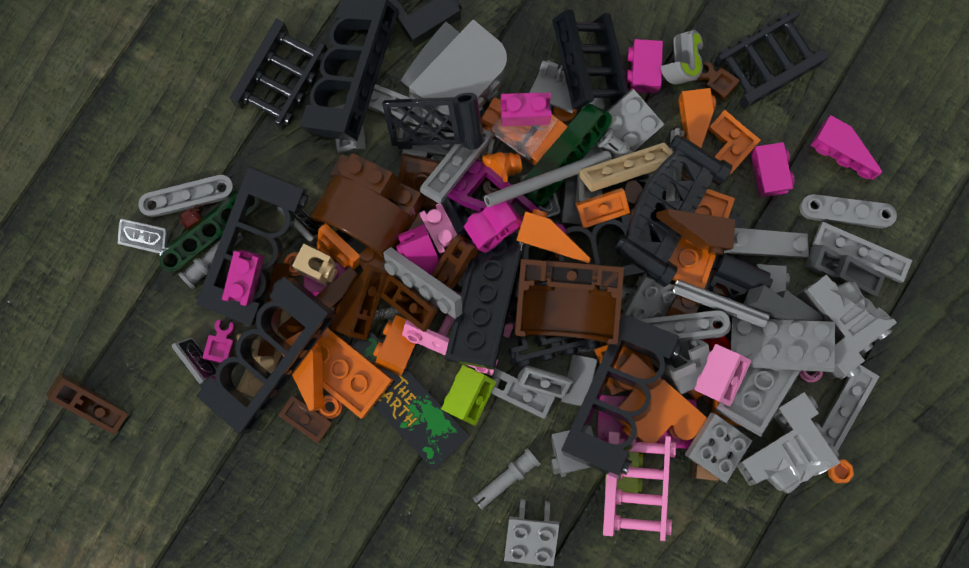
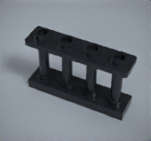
M565 10L552 20L572 109H581L593 102L594 98H610L613 106L629 92L611 14L604 13L593 22H576L574 11ZM579 32H595L598 44H581ZM584 54H600L603 66H586ZM589 76H605L608 89H592Z
M798 11L791 15L789 12L783 14L776 20L777 23L771 26L769 23L764 25L757 31L758 34L752 37L747 35L738 41L737 46L732 49L728 46L718 53L719 56L715 61V65L719 67L727 63L734 76L740 80L744 96L739 103L744 110L819 67L829 57L824 49L817 53L810 50L793 24L800 16ZM784 28L803 56V61L797 65L795 62H791L774 34ZM766 40L784 68L782 70L783 73L778 76L775 73H771L754 47ZM746 51L763 77L764 84L759 87L752 86L734 57Z
M276 18L229 99L234 106L243 109L245 104L248 105L250 103L277 117L276 125L279 129L284 130L286 125L289 126L292 123L297 106H301L304 102L307 88L309 85L312 86L317 79V71L320 68L321 59L328 50L326 44L321 42L316 50L289 36L285 23ZM280 44H286L311 57L312 59L306 69L278 56L276 51ZM273 63L300 77L294 90L266 76L265 70L268 65ZM263 84L288 97L283 109L255 96L253 91L256 85Z

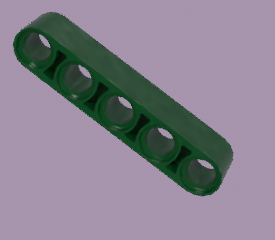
M593 104L586 105L522 181L582 160L610 127L612 122L611 114ZM566 179L523 194V196L537 206H542Z
M239 190L160 251L159 264L164 270L170 272L179 269L223 234L228 220L221 217L222 211L226 208H233ZM253 196V202L249 205L245 216L258 206V197ZM207 223H211L216 228L212 234H205L202 232V227ZM192 238L197 242L196 246L192 249H186L182 245L184 240ZM172 253L176 255V262L173 264L164 262L163 258L166 254Z

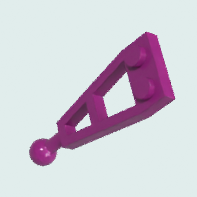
M476 159L447 197L462 206L482 212L487 207L485 202L470 196L486 177L500 189L509 187L511 184L503 182V178ZM523 195L509 200L512 206L516 202L526 212L532 213L533 209L541 211ZM555 223L564 233L567 234V230L562 224Z

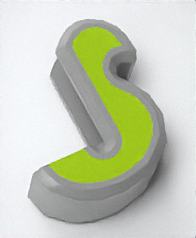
M690 30L677 34L673 39L674 63L660 66L664 78L674 85L695 81L702 73V59L698 52L703 47L702 37L696 30Z

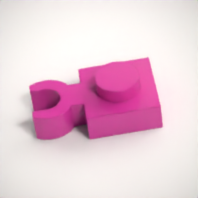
M216 321L215 330L217 334L216 336H208L203 354L204 360L221 363L224 359L230 358L234 341L228 339V337L235 330V325L230 322L229 328L223 331L221 330L222 321Z

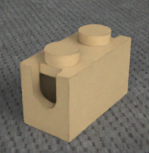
M303 244L292 265L300 275L325 287L328 282H333L338 272L335 269L337 265L330 256L306 244Z

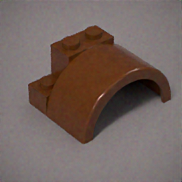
M352 153L350 157L342 154L330 173L332 178L312 210L310 219L318 225L323 222L348 234L384 258L383 252L391 247L397 251L396 245L400 244L398 235L409 230L426 199L422 193L402 184L392 172Z
M521 259L515 334L517 336H567L598 340L607 344H617L624 267L554 260ZM547 281V285H538L537 282ZM597 285L605 287L606 290L597 289Z

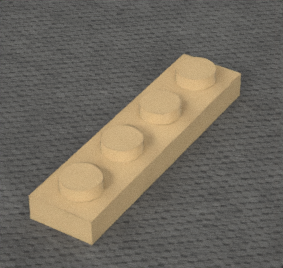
M661 143L581 169L580 179L593 192L655 171L673 151L665 143Z

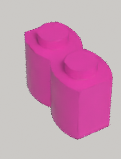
M509 200L491 207L487 206L480 213L472 214L463 227L478 250L486 253L496 247L505 237L515 232L521 226L522 220Z

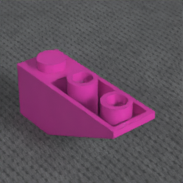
M831 115L823 122L811 143V146L816 148L815 150L819 154L829 155L836 159L839 165L854 169L859 176L865 179L873 180L882 173L881 168L851 126Z

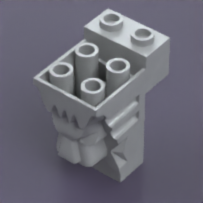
M825 275L813 281L795 295L823 315L820 321L835 322L834 372H825L830 379H843L846 376L850 378L861 370L859 365L865 361L861 355L873 347L872 342L877 339L882 340L892 332L890 328L897 323L880 307L876 309L872 302L862 295L856 282H845L837 286L835 282H832Z
M804 392L778 408L773 417L784 432V435L738 463L737 468L749 486L767 479L778 491L788 494L794 491L800 483L808 481L813 475H820L840 463L837 458L839 453L831 443L827 444L823 438V429L817 422L813 423L811 418L819 414L816 410L818 405L812 396H807Z

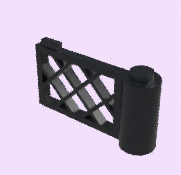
M462 93L455 97L395 99L382 102L392 146H397L398 150L412 149L413 145L461 144L469 150H475L485 142L477 95L474 93ZM448 105L450 114L444 117L435 110L436 107ZM415 106H421L428 113L424 118H421L412 109ZM390 107H398L405 114L399 119L392 114ZM407 115L419 123L415 129H412L403 122ZM430 115H433L442 122L437 129L426 121ZM446 125L453 130L454 136L447 137L440 130ZM423 126L432 135L430 137H423L417 130ZM400 127L410 135L407 138H397L396 129Z
M724 253L707 290L713 292L716 283L722 284L727 287L730 294L724 297L735 301L734 297L742 294L747 295L750 289L763 285L770 289L773 279L770 278L771 273ZM701 304L696 313L703 312L704 308L708 306ZM732 329L726 334V336H727V338L730 340V342H731L730 334H732Z

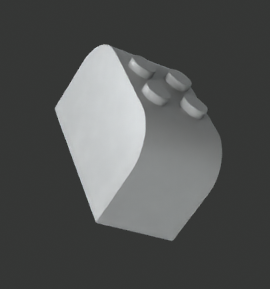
M473 19L409 86V99L455 97L462 93H474L477 95L481 114L487 101L491 103L493 98L499 94L498 89L502 85L507 62L504 46ZM440 105L435 109L444 117L450 114L448 105ZM421 106L414 107L419 109L424 116L428 113ZM433 115L427 118L432 123L437 124V127L442 123ZM446 125L442 127L443 130H451Z

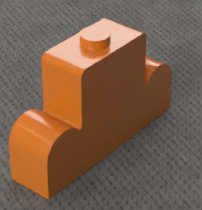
M634 353L618 368V370L640 379H649L657 374ZM663 379L659 386L650 390L652 404L649 413L640 421L635 422L638 434L637 440L640 442L656 443L669 427L670 433L677 440H690L698 434L707 419L706 416ZM614 380L615 385L619 389L630 391L617 408L629 412L640 409L645 403L646 397L634 387ZM613 417L624 427L621 431L627 437H630L632 430L630 426L623 420Z

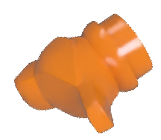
M498 152L495 154L486 153L482 156L481 162L503 178V182L508 181L510 174L516 175V173L522 171L521 158L518 153L506 155Z

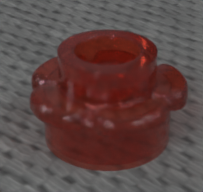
M192 208L186 210L180 215L182 219L180 225H184L186 229H189L202 218L199 214L200 210H193Z

